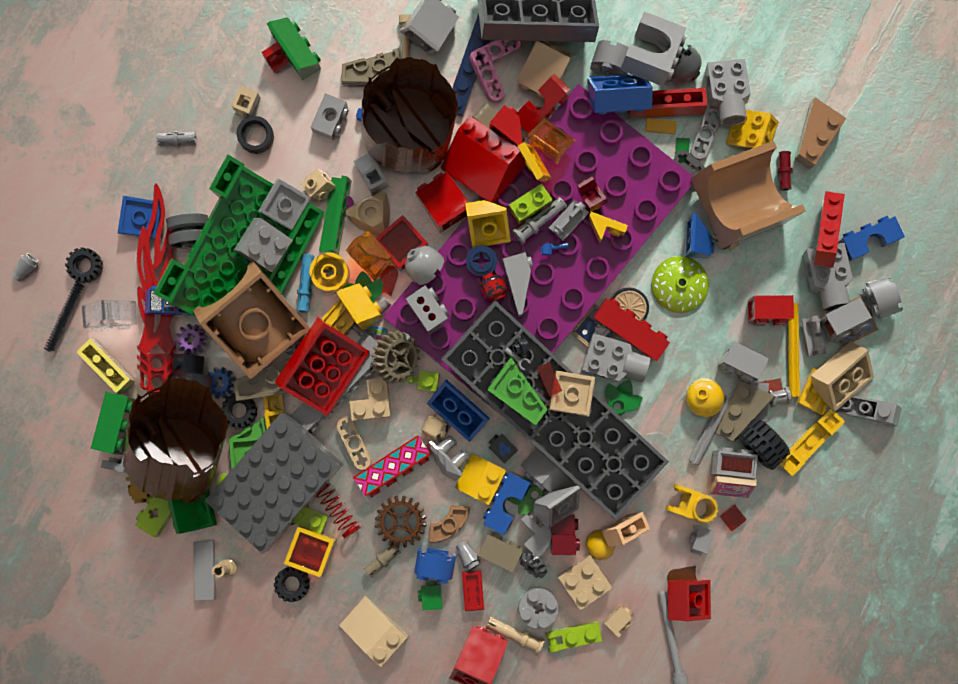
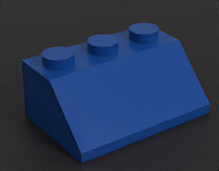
M632 74L587 77L590 104L595 113L607 114L613 111L625 113L627 110L642 112L646 109H652L653 86L645 79Z
M447 379L426 403L469 442L490 420L481 409Z

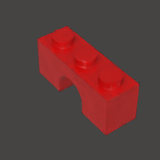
M553 74L538 89L544 97V106L537 107L528 101L518 111L520 126L528 133L533 129L537 131L543 125L541 120L545 116L549 118L556 111L554 107L558 102L561 105L569 97L567 93L571 89Z

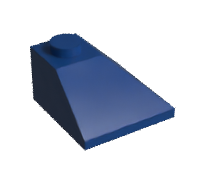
M692 213L687 220L685 257L708 259L711 254H714L715 243L712 242V236L698 215Z

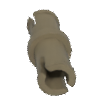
M392 544L382 554L376 555L377 558L364 568L365 572L372 578L383 567L386 568L388 563L401 552Z

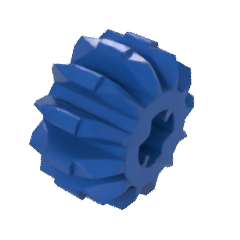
M214 367L215 374L210 371L207 372L208 375L213 376L211 396L215 394V399H219L221 395L225 399L227 397L226 392L233 394L230 388H234L232 382L237 378L235 376L230 377L233 373L231 370L226 372V368L222 367L219 371L217 367ZM218 379H220V380L224 379V380L222 381V383L224 384L222 387H221V386H218V384H219V383L217 382Z

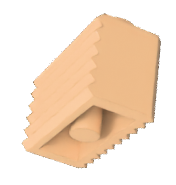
M642 512L628 514L602 530V533L609 547L622 546L649 531V526Z

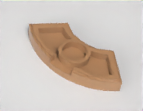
M451 505L449 513L443 520L430 523L429 543L442 542L457 534L467 521L470 507Z

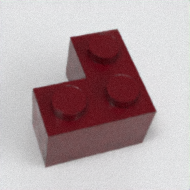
M574 514L568 515L551 527L552 555H576V551H580V539L576 538L575 530L579 528L578 519H575Z

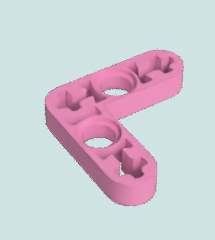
M496 40L474 50L470 54L472 67L489 101L495 102L504 96V89L492 61L519 49L520 40H514L515 44L506 48L503 45L513 40ZM493 45L497 46L500 50L497 56L491 53ZM477 54L482 55L483 58L481 59V61H477L475 59V57H477ZM484 64L487 65L486 67L479 69L480 66ZM484 70H488L491 73L490 80L483 78ZM494 81L495 84H493L492 86H487V84H490ZM493 89L498 90L496 96L491 94Z

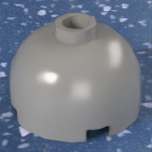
M429 246L412 249L408 253L405 262L406 273L415 283L419 285L427 284L436 277L434 275L436 270L440 271L442 269L444 257L437 250Z

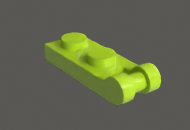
M598 621L545 633L546 639L549 640V652L602 641ZM562 636L563 643L557 644L556 637Z

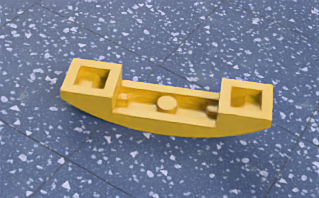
M829 409L789 449L791 454L779 465L792 477L805 464V461L845 421L836 412Z

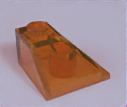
M369 231L355 238L346 249L351 258L373 280H377L393 260Z

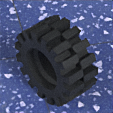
M84 247L74 249L75 252H70L69 255L71 256L66 258L68 262L65 263V267H67L66 272L70 274L71 278L81 283H91V280L95 281L97 276L100 277L101 273L99 272L100 270L103 271L101 266L103 261L100 260L101 257L96 252ZM83 258H87L91 262V267L87 272H80L77 267L78 262Z
M233 393L222 402L221 410L224 416L228 414L227 422L232 427L244 428L249 426L257 416L256 403L252 399L236 401L235 393ZM237 403H242L246 407V413L241 418H236L232 414V408Z
M291 566L281 570L274 579L275 583H273L275 593L285 602L301 600L310 589V578H308L307 572L305 573ZM288 577H295L299 581V588L295 592H290L285 588V581Z

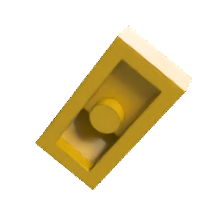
M593 212L589 216V221L599 243H601L605 230H609V234L619 237L620 235L624 236L628 227L626 224Z

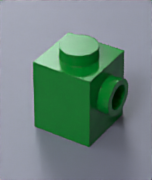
M426 581L425 585L421 586V590H418V602H422V610L443 608L441 584H437L436 581Z

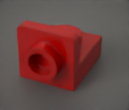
M277 42L261 52L274 73L290 64Z

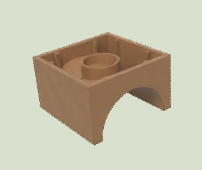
M774 141L711 163L691 178L721 249L784 225L806 212L803 204L795 206L785 201L774 185L770 169L771 157L777 148Z
M254 261L247 265V271L242 280L226 296L207 307L198 306L193 310L200 325L250 379L310 330V327Z

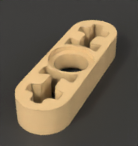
M350 418L340 419L337 423V430L355 467L365 470L371 465V457L355 423ZM344 421L351 423L349 430L351 433L355 431L356 435H351L345 439L344 436L348 435L345 429H341ZM352 438H357L360 442L357 449L349 447V441ZM362 448L364 452H361L362 457H367L368 459L364 467L362 464L358 465L357 462L360 460L358 455L353 456V453L359 452Z

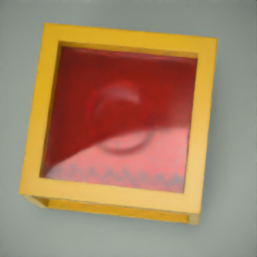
M299 526L295 532L284 564L321 578L324 575L337 539Z

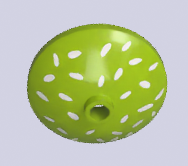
M675 256L666 259L656 268L651 286L656 301L663 308L675 313H686L696 309L705 300L709 289V280L705 269L696 260L685 256ZM679 280H684L685 285H679Z

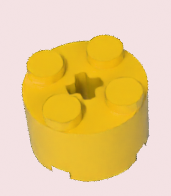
M324 253L316 257L310 265L309 273L311 280L324 293H336L344 289L349 282V267L344 259L335 253ZM332 269L334 275L328 277L326 272H330Z

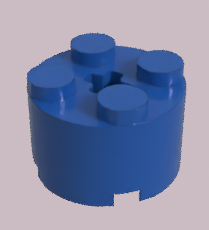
M418 548L414 569L417 579L427 581L428 578L436 579L438 583L447 584L448 580L453 578L456 554L453 553L452 556H449V551L427 548L426 552H422V548Z

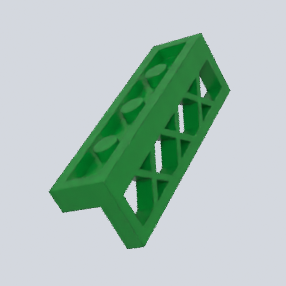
M343 175L341 178L332 177L331 179L336 187L328 196L319 251L323 253L339 255L352 183L348 176Z

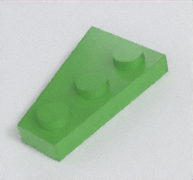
M510 358L487 390L531 423L537 425L547 411V408L518 369L513 359Z

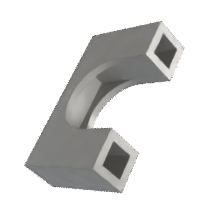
M644 11L634 37L658 46L663 53H653L630 44L620 70L664 86L666 79L670 81L687 38L684 35L686 27Z

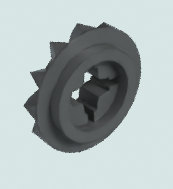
M523 553L519 558L524 570H527L534 577L543 578L547 574V568L538 556L531 553Z

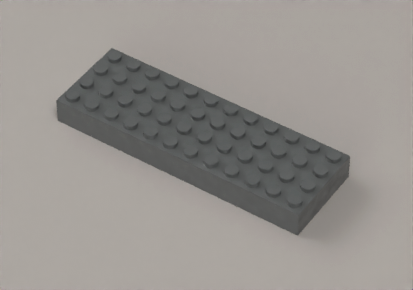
M496 301L491 303L441 358L451 370L615 520L621 516L669 462L595 392L592 395L589 416L549 410L555 371L573 372ZM517 338H524L528 342L530 352L526 354L525 358L529 359L531 363L529 364L523 360L521 366L526 370L518 369L547 408V411L537 425L531 423L487 390L507 361L512 358L504 351L506 348H509L514 352L512 345Z

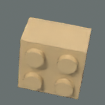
M589 554L557 576L580 610L612 589V586Z

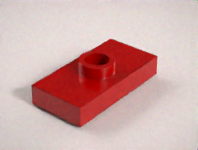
M481 570L462 572L465 611L484 610Z

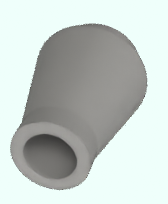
M29 253L21 255L11 276L17 281H21L37 268L38 260Z
M466 541L456 546L463 568H466L467 571H471L481 564L480 557L477 556Z

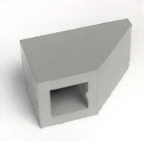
M369 153L353 161L371 194L388 186L387 180L378 164Z

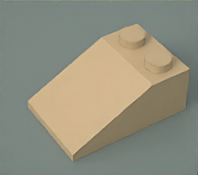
M366 596L339 625L380 667L383 666L408 637L407 633Z

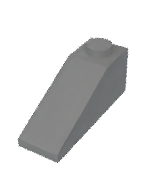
M526 252L503 258V265L518 317H521L523 314L531 273L530 269L533 268L531 257H527Z

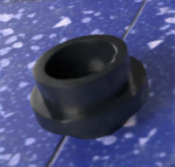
M524 338L514 340L512 348L515 355H518L520 358L525 357L530 352L528 342Z

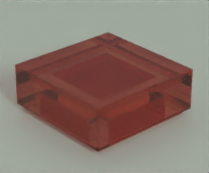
M735 504L719 516L731 532L747 520Z

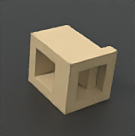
M240 86L231 107L236 111V115L246 118V115L252 116L261 97L257 92ZM248 102V107L244 108V103Z
M619 605L603 622L619 638L621 636L619 631L621 629L625 631L630 626V620L634 614L626 606L622 608Z

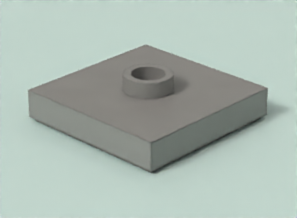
M277 178L258 211L292 231L311 197Z

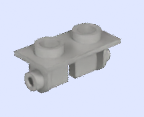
M574 200L552 223L549 229L563 241L589 212L585 209L583 203H578Z
M818 315L801 319L808 356L826 354L820 325L821 319H819Z

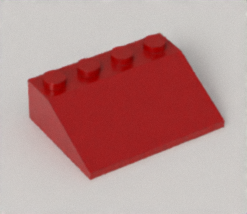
M469 116L458 128L440 168L486 201L494 203L526 166V160L517 146Z
M317 317L275 380V383L280 389L328 416L370 351Z

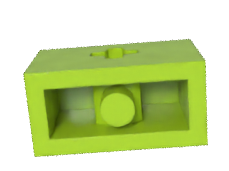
M540 184L509 204V210L520 225L526 219L531 218L552 204V198L544 186Z
M150 495L146 502L148 504L146 509L141 510L136 517L137 523L135 526L156 538L160 536L172 515L168 506V500L155 498ZM153 510H158L157 514L159 517H154Z

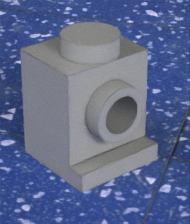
M693 525V529H696L695 533L692 532L689 538V543L691 544L690 552L700 556L702 552L707 554L715 531Z

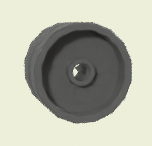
M194 213L167 218V230L173 232L168 236L169 247L179 249L193 248L208 220V215Z

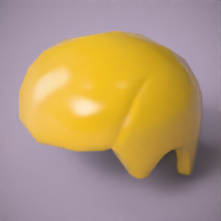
M603 529L594 530L588 535L586 541V548L592 558L599 561L609 559L614 554L616 547H609L602 533Z

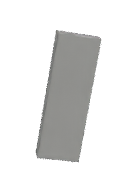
M214 541L193 542L195 601L215 600V575H212V568L215 566Z

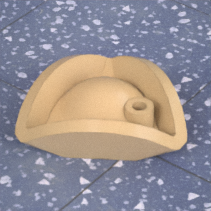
M378 191L349 207L346 210V216L360 229L379 236L389 225L390 209L387 194L384 191Z

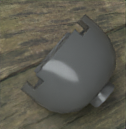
M687 45V50L682 48L671 77L675 82L686 83L690 80L694 81L701 73L699 70L702 65V59L692 45Z

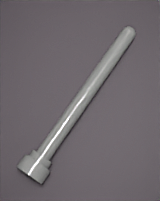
M660 591L658 596L675 672L673 673L672 682L673 684L689 683L688 677L682 671L672 620H668L667 596L665 591Z

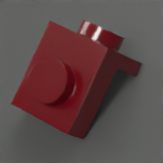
M594 177L586 179L577 185L581 199L591 212L608 203L606 196L597 186Z

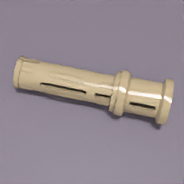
M231 559L223 560L212 568V575H216V578L233 576L237 571V565Z
M493 617L490 618V623L487 624L486 629H490L519 643L522 649L525 647L535 652V655H539L545 641L544 639H537L531 636L528 631L523 633Z

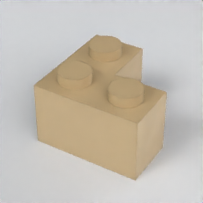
M382 378L367 380L369 399L349 401L352 421L392 417L388 382Z

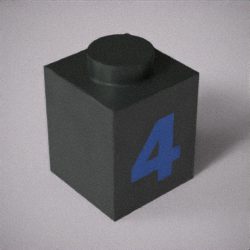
M496 434L489 441L491 445L488 448L504 464L518 451L503 434L500 436Z

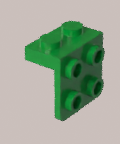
M209 488L203 497L192 503L185 504L181 500H168L176 534L217 525L214 509L205 502L210 495Z

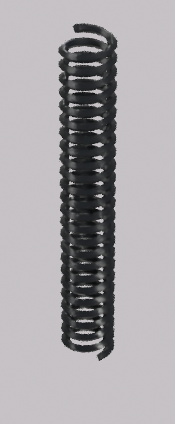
M75 281L76 284H73L72 292H69L71 295H68L67 303H64L66 306H63L62 311H60L62 314H59V316L61 317H58L57 322H55L56 325H54L55 328L50 333V339H47L49 342H46V347H43L48 352L55 351L56 343H59L57 340H60L62 332H64L63 329H65L64 326L69 321V315H72L73 307H76L74 304H77L78 296H81L79 293H82L81 291L84 286L79 281Z

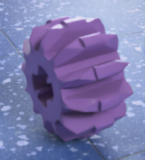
M187 324V330L184 327H180L183 333H176L180 340H176L175 344L180 345L178 350H184V354H190L191 352L192 355H196V350L202 353L203 349L201 346L207 347L208 345L203 342V340L208 339L207 335H203L205 329L199 330V325L197 324L193 328L191 324ZM191 336L195 338V340L192 341V344L188 342V340L191 339Z

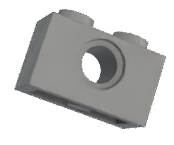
M325 93L310 127L312 132L334 140L335 135L338 136L340 134L342 119H346L349 108H347V102ZM329 114L336 115L333 121L326 120Z

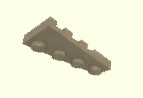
M290 358L262 369L251 379L246 375L234 380L236 401L287 393L279 388L275 380Z

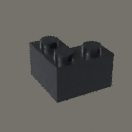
M174 354L171 379L180 377L192 381L195 380L204 386H209L211 392L213 376L203 374L204 356Z

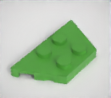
M261 418L252 426L247 427L241 433L229 439L231 470L267 430L265 418Z

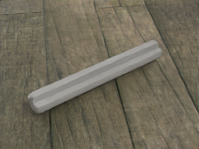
M725 395L721 411L710 418L689 459L690 463L696 466L700 464L731 401L730 397Z

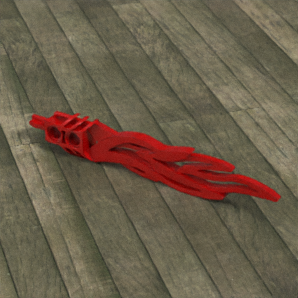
M157 183L154 185L151 219L147 230L145 227L141 229L136 258L137 273L141 287L138 286L137 299L140 315L144 323L139 346L137 345V350L140 352V356L137 355V359L140 362V366L137 364V369L140 371V387L146 390V393L156 389L152 386L154 378H159L163 384L167 380L168 375L170 378L172 377L173 351L176 349L169 327L173 315H161L158 327L154 332L155 314H145L142 300L145 302V291L151 289V286L158 285L154 270L160 266L168 243V236L173 233L166 230L163 247L160 251V237L165 220V207L163 196ZM159 200L161 215L155 236L154 263L152 264L149 239L155 223ZM169 247L159 281L171 259L175 260V258H172L173 248ZM142 250H143L144 276H143L142 265H141ZM157 344L164 352L148 354ZM159 359L162 367L160 369L153 368L152 360ZM144 376L146 377V386H144ZM160 390L152 392L151 395L159 393Z

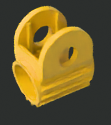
M674 484V490L683 493L678 508L671 505L666 506L665 510L702 524L704 522L709 523V521H713L714 517H717L716 514L719 512L717 507L719 505L716 504V500L712 499V496ZM703 499L706 503V511L701 517H698L695 508L697 503Z

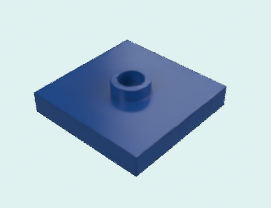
M123 196L117 234L139 237L142 227H145L147 230L152 215L153 200ZM159 201L157 205L155 223L150 235V239L154 240L158 229L160 216Z

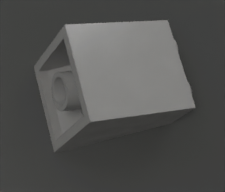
M421 0L399 30L427 54L438 52L459 18L455 14L456 11L449 5L445 6L441 2L442 0Z

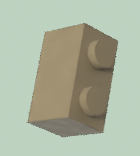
M492 532V535L487 534L477 556L513 573L523 552L519 549L521 545L510 541L508 544L502 541V536Z

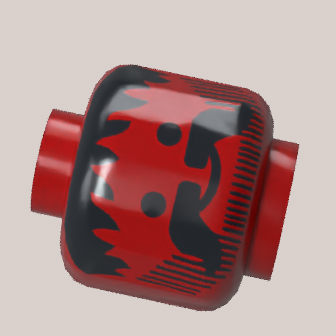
M489 273L482 277L483 281L480 283L479 288L485 300L497 302L506 297L505 293L508 291V287L501 275Z

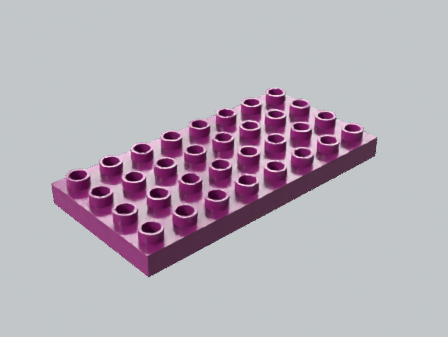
M580 84L572 90L565 102L557 108L528 143L535 148L551 179L546 182L539 181L527 165L522 169L494 202V204L505 207L507 210L511 242L487 246L497 256V265L492 272L493 275H501L508 287V291L505 293L506 297L497 301V303L552 354L692 187L691 178L694 177L616 113H595L590 104L589 92ZM591 177L595 178L597 186L606 196L608 203L594 210L593 213L628 225L624 236L620 235L617 237L609 234V230H605L601 243H599L589 221L591 211L581 199L577 185ZM542 184L552 198V203L560 197L568 207L576 200L578 203H583L585 209L589 212L563 241L549 227L566 208L542 225L537 234H532L525 240L524 244H521L512 230L518 229L525 222L520 225L509 210V204ZM466 217L438 250L444 257L442 269L440 271L437 269L434 273L436 277L424 285H419L412 281L384 314L383 318L398 331L412 336L415 339L414 342L419 344L418 348L495 410L441 360L445 353L492 303V301L485 300L479 288L480 283L483 281L482 277L472 274L466 265L467 254L472 249L468 219ZM546 243L552 245L568 243V248L552 250L551 256L541 255V247ZM526 252V256L531 257L533 268L530 269L531 273L523 314L521 317H518L503 265V258ZM480 253L479 260L473 262L479 263L481 269H483L484 263L490 261L485 260L482 253ZM425 285L428 289L432 288L439 299L437 303L439 306L443 304L450 315L447 317L449 323L431 335L428 334L406 301L407 297ZM422 298L417 303L423 304L425 302V299ZM429 306L423 307L424 312H428L430 310ZM431 313L428 315V319L433 321L436 319V315Z

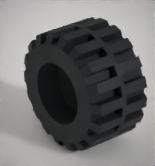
M756 418L739 434L740 441L747 450H752V454L758 455V461L768 469L774 470L791 454L785 441L767 423Z

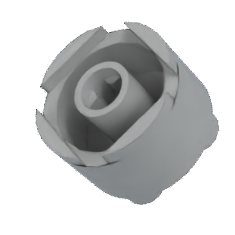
M608 40L599 41L590 69L595 72L604 73V76L628 74L620 69L629 47L621 43H617L616 46L611 45V41Z
M890 275L870 281L862 289L865 299H869L872 305L869 307L872 317L877 316L878 319L903 310V307L899 308L898 303H901L898 289L894 282L890 283L888 280L891 278Z
M542 587L532 588L521 596L519 613L522 620L528 626L537 629L546 628L555 621L558 615V603L549 590ZM542 603L543 610H539L538 613L535 612L533 606Z

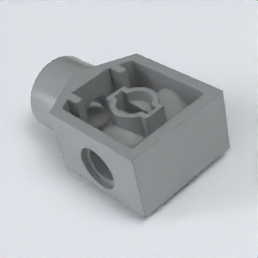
M745 59L708 62L705 69V79L709 105L712 108L718 109L721 125L734 126L747 120L745 104L748 102L751 94Z
M845 243L838 244L833 268L814 265L816 248L806 249L802 257L810 292L820 294L823 310L833 311L850 303L847 286L853 280Z
M593 333L587 347L581 371L615 382H619L625 377L643 383L648 371L650 357L632 352L631 344Z

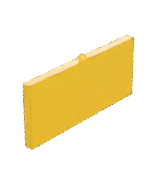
M646 118L645 131L676 134L677 121Z

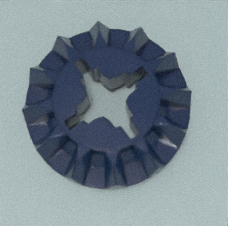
M476 246L467 254V268L472 274L483 277L495 270L497 256L487 246ZM480 253H482L485 260L490 261L484 263L483 269H481L479 263L473 262L479 260Z

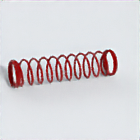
M330 482L324 486L325 488L317 494L316 498H320L327 495L321 501L320 504L322 505L332 501L325 508V511H329L337 507L329 515V517H334L342 513L338 518L334 520L333 524H337L347 519L338 527V530H342L351 526L342 534V537L345 539L346 537L360 529L361 526H355L357 524V521H354L342 527L346 522H348L353 517V515H349L337 521L349 510V508H346L332 515L345 502H341L329 508L336 500L340 498V495L324 502L330 495H332L336 491V489H333L323 495H320L332 484Z

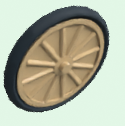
M631 287L623 288L612 296L613 299L620 303L619 307L624 311L626 309L631 310L636 314L635 318L640 322L647 318L649 302L640 290Z

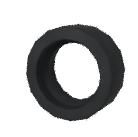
M249 116L243 119L237 127V140L243 149L249 153H263L273 143V129L268 121L260 116ZM252 124H259L266 130V139L260 145H250L245 140V130Z

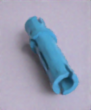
M302 254L296 309L299 312H309L310 296H312V280L309 270L315 257L311 254Z

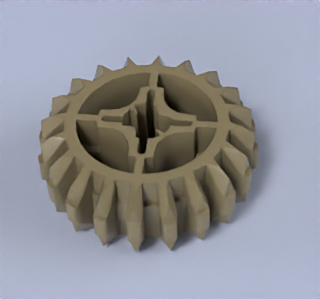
M401 331L388 332L387 335H382V340H376L377 347H372L375 350V353L371 355L374 358L371 362L375 366L373 370L379 378L386 382L394 384L404 382L405 378L410 379V374H415L414 368L419 367L416 364L420 360L417 354L421 351L416 349L419 344L414 342L415 339L409 336L408 333Z

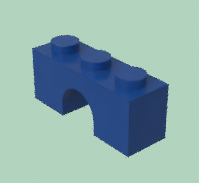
M888 216L877 220L878 224L873 226L871 223L860 227L861 231L854 233L852 230L843 234V239L838 242L839 244L845 243L848 260L852 261L870 252L867 246L868 237L877 238L882 247L904 238L905 236L896 216L890 219Z
M513 471L504 475L500 483L503 485L500 492L496 491L492 498L494 502L492 508H488L483 516V519H485L484 525L502 535L507 534L515 518L514 515L506 510V500L509 497L523 500L532 484V481Z

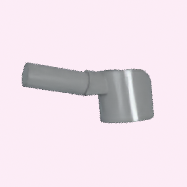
M509 348L505 349L504 352L517 362L518 368L526 370L521 366L523 360L531 364L529 359L525 357L520 358Z

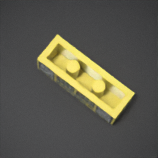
M90 338L77 351L80 357L116 393L123 394L135 382L96 340Z

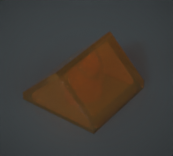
M545 118L527 137L528 144L532 145L556 164L560 163L576 141Z

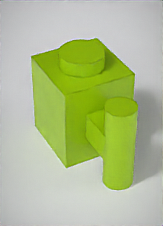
M420 370L419 376L410 375V379L405 378V380L409 384H418V391L435 393L438 390L440 374L439 372Z

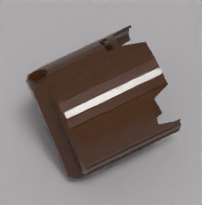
M397 57L390 66L382 69L372 78L368 77V83L364 87L362 99V142L369 155L381 166L405 173L415 171L427 173L436 169L444 160L455 125L458 91H454L447 79L441 75L437 64L433 65L427 62V60L415 59L413 57L403 59Z
M168 377L161 387L147 392L142 397L137 393V398L131 405V412L128 418L123 466L131 481L140 491L164 500H181L185 504L199 500L207 492L217 472L228 429V414L224 416L221 408L212 399L209 386H204L195 380L192 381L180 377L171 379ZM160 390L159 393L151 395L152 392ZM146 395H148V397H147L146 399H144L143 401H141L142 398H144Z

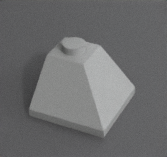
M577 485L550 492L544 497L540 496L534 503V514L548 529L579 509L580 487Z

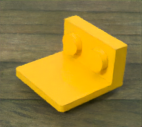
M746 110L747 120L741 124L731 126L726 140L728 145L750 149L773 141L779 121L771 113Z

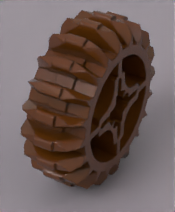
M395 496L394 503L390 498L387 499L389 506L385 503L381 504L385 509L384 511L377 510V513L382 515L381 517H375L376 521H380V524H376L375 528H382L377 534L382 535L384 533L386 536L382 538V541L384 542L389 538V546L395 541L396 548H399L400 542H403V547L406 548V541L414 545L415 543L412 538L415 537L419 541L421 538L417 533H425L420 527L427 526V523H421V519H426L427 516H420L424 508L417 510L416 507L420 503L416 502L413 506L411 504L413 498L405 502L406 496H402V501H399V497ZM398 505L409 507L402 515L394 512L391 508ZM413 512L417 519L415 530L408 523V519ZM387 513L393 519V526L389 531L385 525ZM408 514V516L404 520L405 526L402 527V525H400V527L398 526L394 529V527L398 523L396 517L400 516L401 518L402 516L405 517ZM398 529H403L410 536L398 538L393 536V534Z

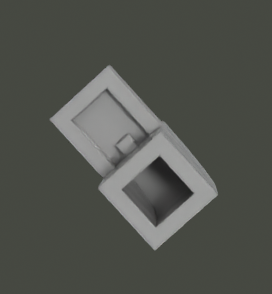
M525 514L521 520L534 533L526 540L524 545L534 555L540 557L551 543V530L544 524L539 527L537 524L540 521L533 514L530 516Z

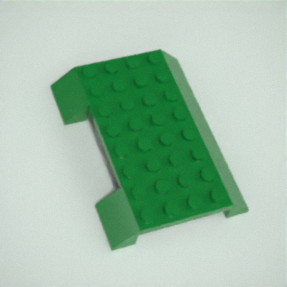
M227 154L209 187V190L219 197L184 265L171 259L153 294L194 317L196 316L193 310L198 306L207 307L226 296L242 280L246 274L247 265L251 262L234 249L254 218L263 219L292 239L273 272L261 269L282 294L324 211L308 203L292 231L260 213L258 210L274 184L244 167L245 164Z

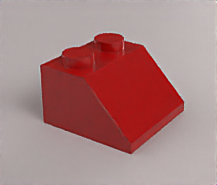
M504 105L490 121L489 129L518 147V145L522 144L519 113L513 107L509 106L508 108Z
M668 580V620L688 622L711 619V580Z

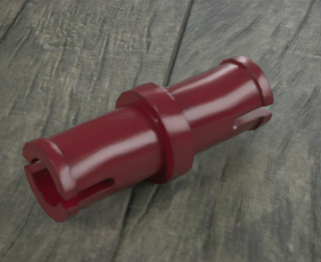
M781 151L778 153L779 168L777 169L780 184L779 190L789 191L792 189L791 174L793 173V168H791V152Z

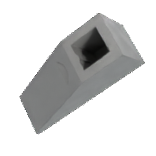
M852 396L835 412L877 423L898 426L902 408L893 403Z

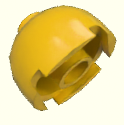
M699 379L688 387L686 403L694 415L709 418L721 411L725 395L717 382L710 379Z

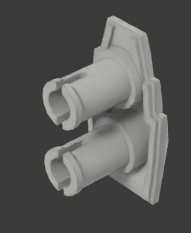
M451 435L447 436L439 445H435L430 441L427 444L428 450L434 457L443 475L455 481L462 476V472L458 468L470 459L469 455L464 450H461L452 459L448 457L446 453L457 445L456 440Z

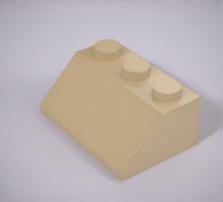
M851 341L811 375L815 391L832 411L838 410L874 378L869 351Z

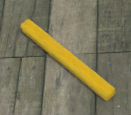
M794 303V319L788 322V386L791 397L800 396L798 303Z

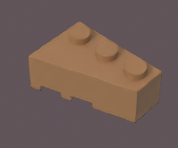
M814 97L809 104L795 160L811 169L847 118Z

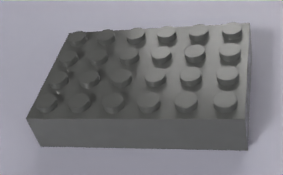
M478 0L482 40L596 41L599 21L595 0Z
M284 412L274 420L205 502L263 554L274 545L344 464L291 415Z

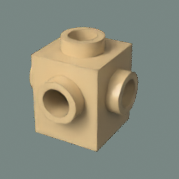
M319 169L308 174L301 183L305 189L303 191L304 194L319 202L325 199L336 187L329 176Z

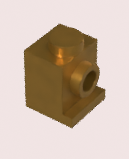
M126 477V481H130L128 494L132 496L134 504L145 503L146 498H149L150 495L140 491L131 479Z

